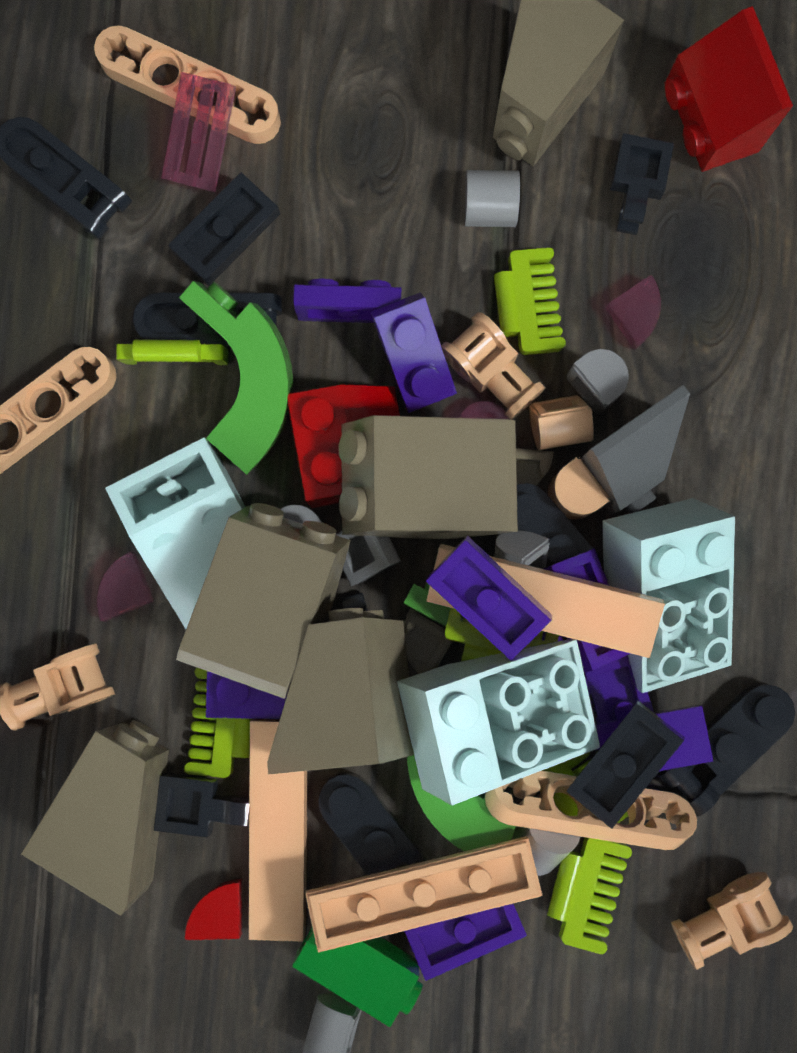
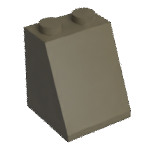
M521 0L493 138L497 140L499 148L507 156L514 160L523 159L534 167L605 74L624 19L597 0Z
M370 416L342 424V436L339 442V456L342 461V493L339 500V510L342 516V535L450 540L465 538L466 536L476 537L518 532L515 420Z
M254 503L236 512L227 520L180 644L176 660L285 699L290 688L308 625L325 623L329 620L328 612L331 611L351 540L337 536L336 529L327 524L316 521H305L301 524L283 518V511L274 506Z
M348 608L329 611V622L308 625L267 761L268 774L381 764L414 755L397 681L409 678L403 621L384 619L383 610L363 611V608Z
M132 720L130 725L123 722L95 731L21 853L24 857L120 916L149 888L153 881L159 831H154L160 775L167 772L169 749L158 743L161 736L152 728L135 720Z

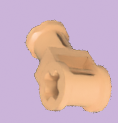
M477 312L471 318L473 324L452 343L444 342L441 347L446 362L465 381L470 382L480 393L488 388L507 408L506 415L513 420L544 391L545 387L541 382L533 383L514 363L518 352L509 344L506 336L488 316Z
M97 644L85 646L52 659L49 664L34 669L35 677L13 686L7 682L1 684L0 715L8 727L16 731L23 728L27 720L49 712V715L52 716L66 711L72 712L115 695L113 687L106 686L97 662L96 655L100 652ZM39 694L37 698L26 702L27 698Z
M754 872L737 878L725 886L721 892L707 898L711 907L710 910L686 922H682L680 919L671 922L674 933L695 970L704 967V959L730 946L741 955L755 947L768 946L778 942L792 931L793 925L789 917L781 915L768 889L772 883L767 873Z

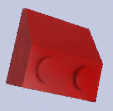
M753 6L741 10L680 53L665 81V94L668 104L672 110H678L684 125L683 139L686 150L690 156H696L702 172L758 153L793 107Z
M336 385L288 394V405L305 500L311 508L339 503L342 493V461L339 456L342 424L370 416H400L394 386Z

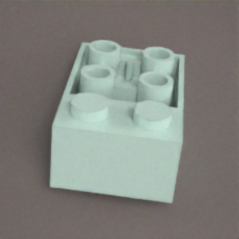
M205 437L105 488L130 539L185 629H187L227 520L230 516L245 508L216 448Z
M694 498L603 520L604 573L609 586L660 598L665 603L650 658L635 654L628 655L637 690L641 693L732 665L735 516Z
M567 639L524 648L512 660H509L503 653L447 664L397 681L422 789L450 805H455L600 748L576 639Z

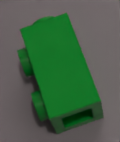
M311 927L300 945L292 965L293 968L388 1027H391L399 1011L407 1015L412 1010L423 987V983L418 981L419 965L416 958L382 937L318 953L313 927Z

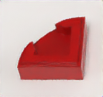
M242 879L221 883L198 902L188 919L185 940L240 939L242 935Z

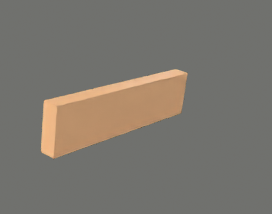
M440 545L434 570L456 547ZM490 556L552 614V621L542 631L650 658L665 606L663 599ZM430 586L427 602L454 608Z
M252 719L250 721L249 940L303 942L306 936L307 771L268 774L267 761L280 719Z
M526 836L306 891V899L318 953L543 896L529 838Z

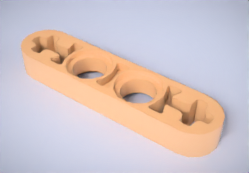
M119 25L108 27L96 38L94 45L95 55L104 72L111 79L250 143H266L279 132L281 121L278 106L273 96L265 90L127 27ZM127 46L131 57L141 63L140 71L134 60L125 56H119L114 62L110 53L113 50L121 52ZM164 64H171L177 67L179 74L173 83L162 86L152 81L153 72L157 67ZM207 85H217L225 91L222 101L210 107L203 106L197 101L198 93ZM236 97L242 110L235 107ZM260 108L264 109L267 120L257 119L254 125H250L244 111L256 114Z
M81 347L72 351L0 405V425L5 422H12L17 426L19 432L18 440L13 447L7 450H0V474L104 397L113 388L116 381V369L112 361L100 350L92 347ZM87 362L94 367L99 366L96 370L99 379L93 384L86 379L79 381L84 376L81 367ZM65 378L70 384H75L71 388L79 393V396L73 399L71 393L59 384V381ZM46 391L57 392L61 398L59 411L50 418L39 417L35 410L37 398Z
M539 771L485 793L486 807L494 818L507 825L661 850H674L690 838L697 828V817L688 801L674 793L645 788L627 810L629 824L622 825L617 823L611 829L566 792L577 776ZM507 786L513 788L515 797L523 799L519 805L513 803L511 794L504 792ZM538 791H540L539 798L534 797L535 794ZM564 793L569 795L577 804L578 815L568 816L559 811L554 803V794ZM662 813L666 814V819L657 817H659ZM671 824H676L677 828L675 830L671 829Z

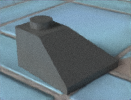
M684 385L595 445L581 458L582 462L608 494L609 502L603 506L610 516L621 511L623 508L628 514L638 512L656 499L651 489L665 480L690 396L689 391Z

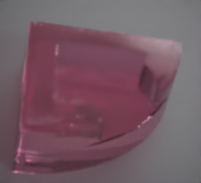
M652 275L608 303L606 310L634 350L640 347L653 332L660 315V292Z
M129 552L116 560L107 570L100 583L97 596L100 621L106 622L154 602L134 552Z

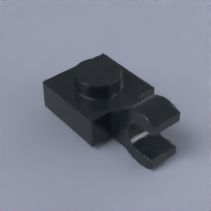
M626 133L622 134L610 186L612 191L625 193L616 231L637 235L639 224H642L644 221L648 198L661 200L666 189L674 143Z
M164 773L160 775L154 831L207 838L212 834L214 822L247 826L249 820V796L217 795L218 779Z

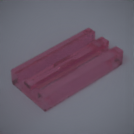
M181 72L162 179L216 192L236 86ZM195 87L201 88L196 120L193 125L186 173H182L179 170ZM217 92L218 95L214 110V116L207 146L202 177H198L213 104L214 93Z

